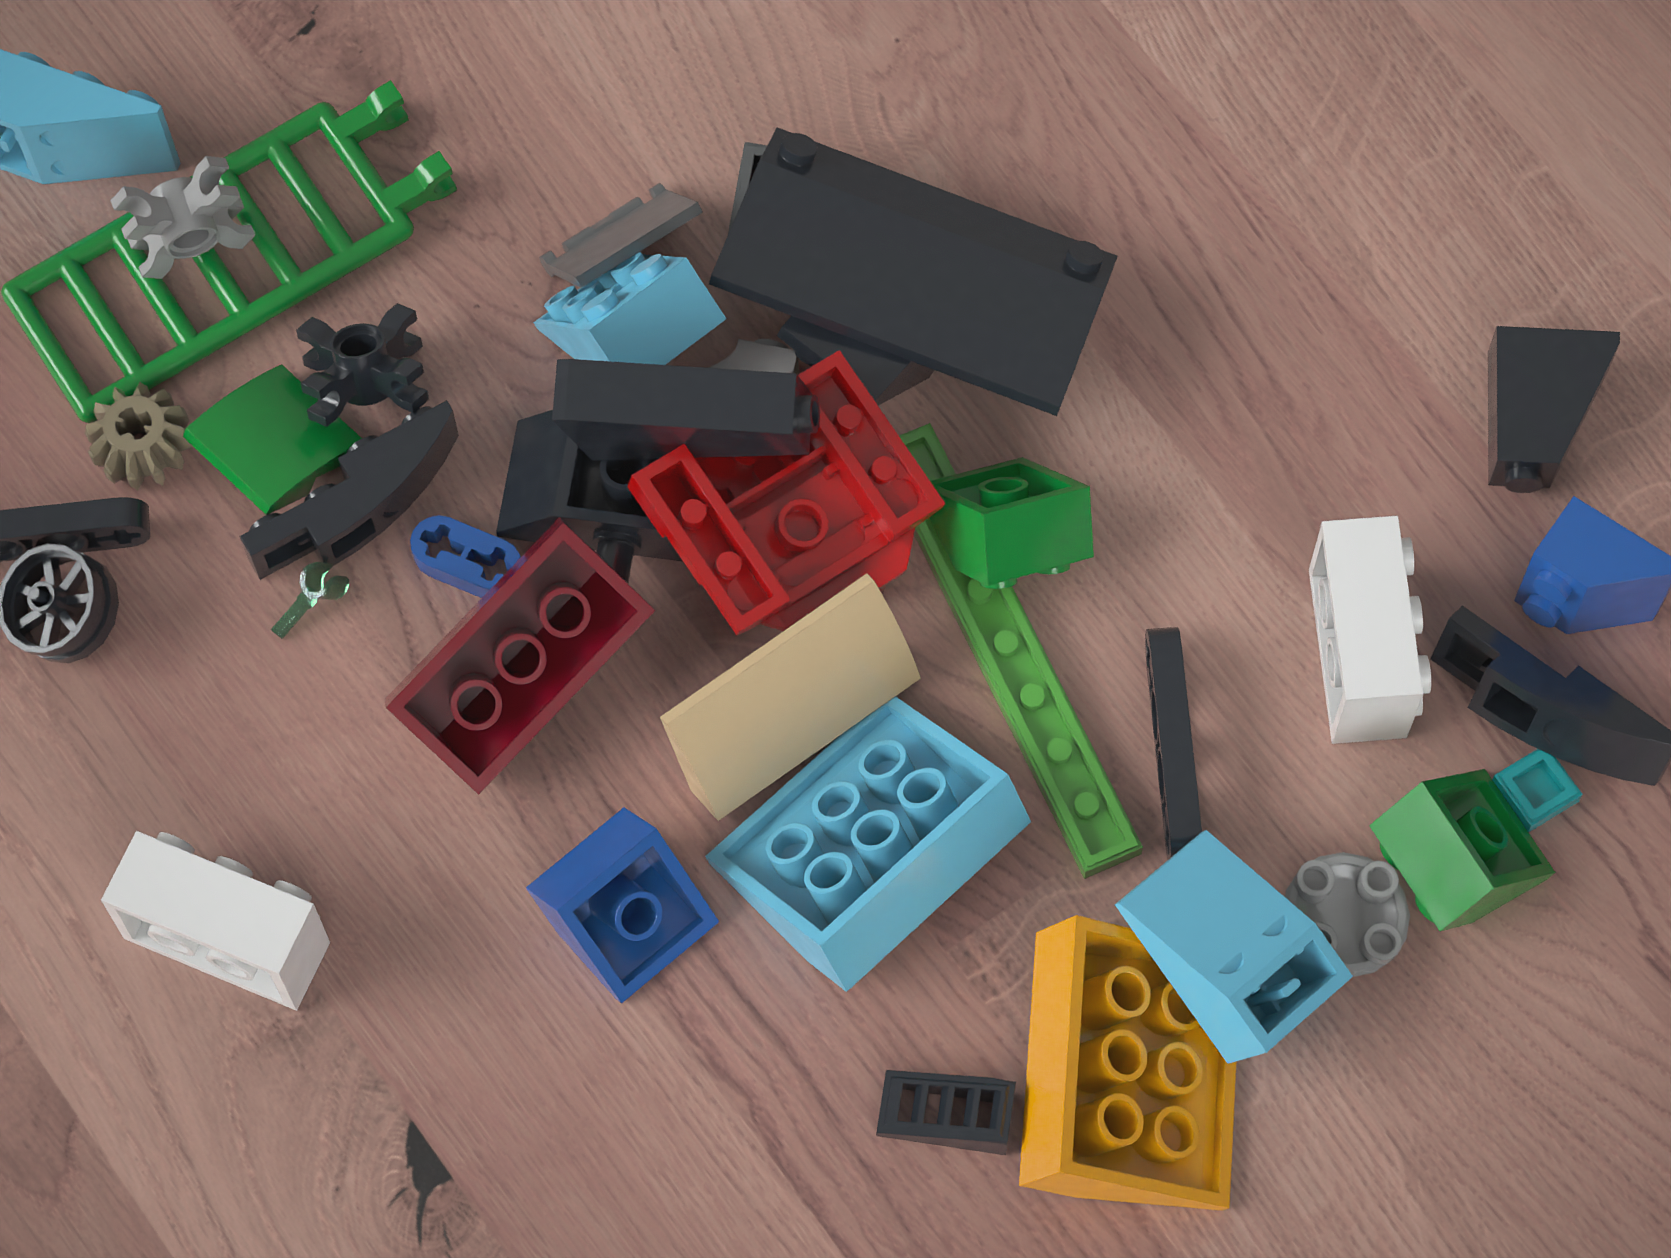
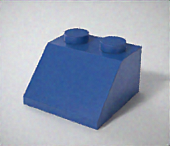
M1573 496L1534 551L1514 601L1521 605L1525 614L1537 624L1548 628L1556 627L1565 634L1653 621L1671 589V556Z
M625 807L526 887L558 935L621 1004L719 923V920L657 828Z

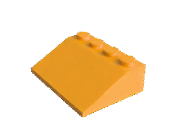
M1075 915L1036 932L1019 1186L1074 1198L1221 1211L1230 1209L1237 1061L1229 1064L1225 1061L1131 928Z

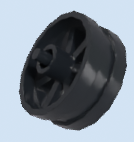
M44 544L28 550L11 565L1 582L0 627L6 637L23 651L38 655L50 662L72 663L88 657L104 644L115 625L119 599L116 582L109 570L92 557L79 553L66 545ZM76 561L62 582L59 565ZM45 576L46 582L40 581ZM85 578H87L89 593L75 594ZM45 622L40 645L38 646L30 631ZM64 623L71 633L58 642L61 625Z

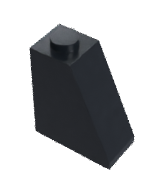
M1496 326L1488 350V485L1505 486L1507 490L1516 493H1531L1541 488L1551 487L1609 371L1620 344V332Z

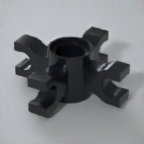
M397 303L386 312L378 327L372 324L359 323L346 326L335 332L324 321L311 317L296 329L298 339L313 346L311 350L302 356L304 366L315 371L325 370L324 372L313 373L301 382L303 393L319 399L307 409L309 420L328 427L340 416L347 402L357 406H367L379 403L389 397L402 409L414 413L429 400L428 390L413 384L424 373L422 363L410 358L399 359L410 357L423 347L421 337L406 331L410 325L417 321L415 310Z

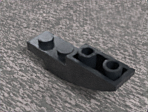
M446 400L433 408L425 406L419 408L414 413L411 412L403 419L401 425L379 437L377 435H370L358 440L348 449L347 454L338 458L344 481L337 485L330 483L314 489L306 496L303 503L282 514L271 513L263 516L250 527L249 532L239 536L248 561L258 578L261 580L315 551L327 570L356 553L397 520L428 487L444 464L459 436L453 409Z
M1463 605L1449 617L1430 660L1475 691L1467 708L1526 744L1587 770L1655 786L1661 780L1671 762L1670 729L1579 665L1565 678Z

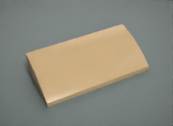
M865 574L666 712L660 719L691 792L719 821L920 680L921 677L892 611L875 581L868 574Z

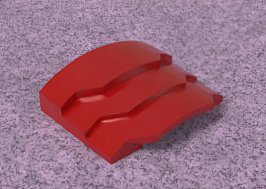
M840 350L798 375L811 393L817 396L820 406V425L818 432L811 433L809 455L694 458L684 443L634 473L627 487L660 536L668 538L700 586L703 585L736 635L744 633L760 624L785 631L865 574H868L875 581L880 590L907 570L915 527L946 504Z

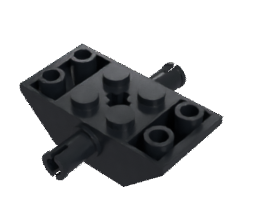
M553 410L517 421L496 530L497 537L536 542L560 517L593 550H596L627 583H629L632 560L635 555L683 562L668 538L660 536L627 487L628 484H625L634 473L658 459L592 461L552 421Z

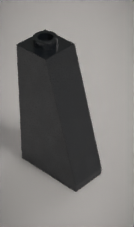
M557 359L552 421L592 461L659 459L684 443L694 458L809 455L811 433H817L820 425V406L817 396L811 393L796 373Z

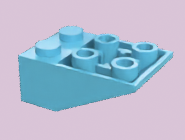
M0 49L1 170L41 184L178 170L181 163L162 106L154 98L137 90H129L125 93L105 86L98 78L83 71H74L73 74L50 67L42 58L28 52H20L16 55Z
M638 252L584 287L577 290L575 286H570L558 292L545 303L544 307L548 312L533 323L541 333L574 359L666 365L727 318L687 257L662 256L661 254L645 255Z
M1207 830L1196 836L1115 904L1228 1064L1267 1053L1353 977L1316 923Z

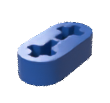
M441 515L428 517L419 522L414 528L410 539L413 558L421 572L480 598L504 574L497 573L492 581L486 580L484 568L480 564L475 563L474 560L487 566H494L498 559L504 560L506 571H508L521 558L516 547L508 541L453 518ZM443 536L448 537L451 549L461 556L441 550L436 558L431 557L426 543L428 541L438 543Z

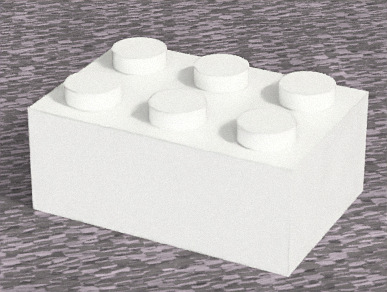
M1398 516L1322 521L1309 567V576L1332 744L1407 738L1415 716L1422 715L1423 694L1430 693L1429 659L1427 655L1418 656L1415 634H1421L1423 629L1421 601L1419 596H1409L1407 575H1413L1414 573L1413 545L1410 537L1401 538Z
M136 831L101 899L123 938L297 1011L330 944L320 916L314 904L310 902L312 899L311 895L285 881L278 880L274 887L255 880L251 878L253 872L249 868L230 858L218 856L214 863L194 855L195 849L193 846L174 835L160 832L157 839Z

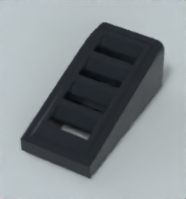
M886 1070L876 1136L1006 1155L1016 1081L988 1077ZM902 1089L915 1091L911 1122L898 1121ZM928 1093L941 1095L937 1124L924 1123ZM954 1097L967 1099L963 1126L950 1125ZM980 1101L993 1103L989 1128L976 1127Z

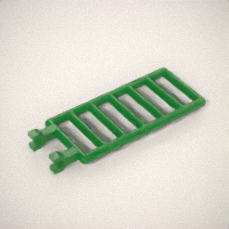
M391 80L375 89L365 102L339 116L330 103H317L223 157L226 158L229 169L221 175L219 185L237 187L244 208L236 217L242 226H252L255 234L252 241L281 285L250 303L214 247L201 255L192 257L229 314V316L200 333L196 331L163 279L144 278L141 276L138 267L147 260L148 256L144 250L131 249L128 239L124 238L121 230L134 216L130 212L12 278L2 286V298L81 421L85 423L97 421L93 411L95 402L106 405L114 404L113 392L115 387L121 389L126 397L133 396L139 382L146 385L149 390L408 240L413 234L414 225L407 213L428 201L443 199L457 191L456 184L450 177L453 174L452 168L440 151L422 161L413 173L388 187L359 145V142L380 130H391L409 121L407 113L401 106L404 104L403 97ZM320 129L385 224L356 242H353L290 148ZM270 159L333 253L332 256L303 273L238 177ZM113 248L177 345L146 364L83 267ZM61 278L124 375L121 379L95 394L91 393L30 297Z

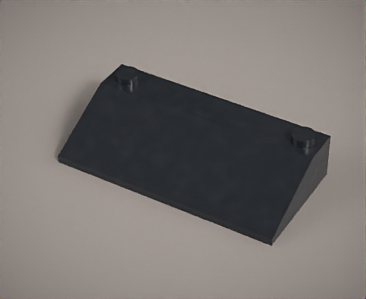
M777 127L757 165L713 269L709 285L1057 416L1118 256L1101 250L1093 243L1072 239L815 142L807 135L791 133Z

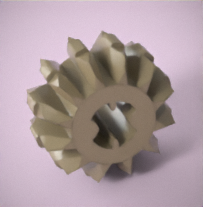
M139 382L133 396L126 397L121 389L115 387L113 392L115 403L106 405L95 402L93 411L98 421L86 424L85 434L88 441L92 443L88 451L94 465L104 467L103 470L107 479L114 484L127 476L130 486L138 491L144 478L152 475L153 480L163 486L165 481L163 469L170 467L183 470L184 459L180 452L192 448L191 444L183 437L185 428L188 426L187 423H189L187 413L180 405L173 406L172 396L164 388L151 396L148 387ZM139 433L144 434V437L135 440L133 437Z

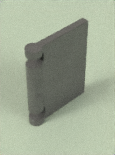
M658 183L649 189L652 199L647 203H643L639 197H635L596 224L585 228L562 243L565 251L563 255L557 258L552 251H548L540 256L539 259L551 277L556 275L582 288L703 213L697 201L666 190L661 183Z

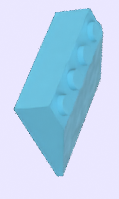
M895 696L837 737L705 857L709 864L799 954L847 992L1031 823V820L1006 772Z

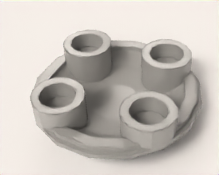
M1345 852L1320 856L1303 864L1286 889L1285 898L1316 923L1353 977L1374 973L1392 961L1407 939L1410 913L1405 893L1399 885L1397 872L1384 861H1373L1365 856Z

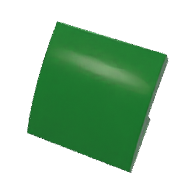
M282 364L253 378L222 398L186 427L183 437L265 515L306 497L310 493L315 479L340 467L338 458L347 454L348 449L355 442L362 439L340 417L328 427L309 420L307 409L319 399L303 393L301 381Z

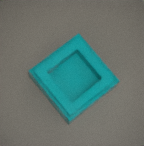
M1539 749L1534 750L1498 772L1492 779L1528 832H1531L1578 803L1583 795L1557 758Z

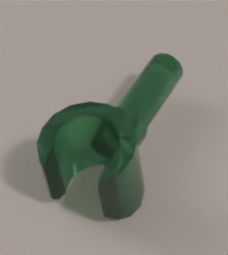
M315 562L308 564L302 569L299 581L302 591L296 597L295 602L271 628L281 639L287 635L307 610L311 609L319 599L337 600L346 594L349 587V579L346 576H334L326 582L325 586L323 585L324 576L332 568V563Z

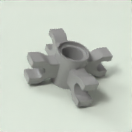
M205 156L195 168L193 178L179 177L168 180L155 187L150 194L136 187L123 186L110 200L114 210H125L134 215L121 229L124 238L128 239L131 249L149 250L147 260L138 267L142 277L162 279L170 271L175 258L186 259L201 255L213 248L217 242L229 248L243 249L255 236L252 226H241L232 220L244 208L236 186L219 185L221 175L229 169L226 158Z

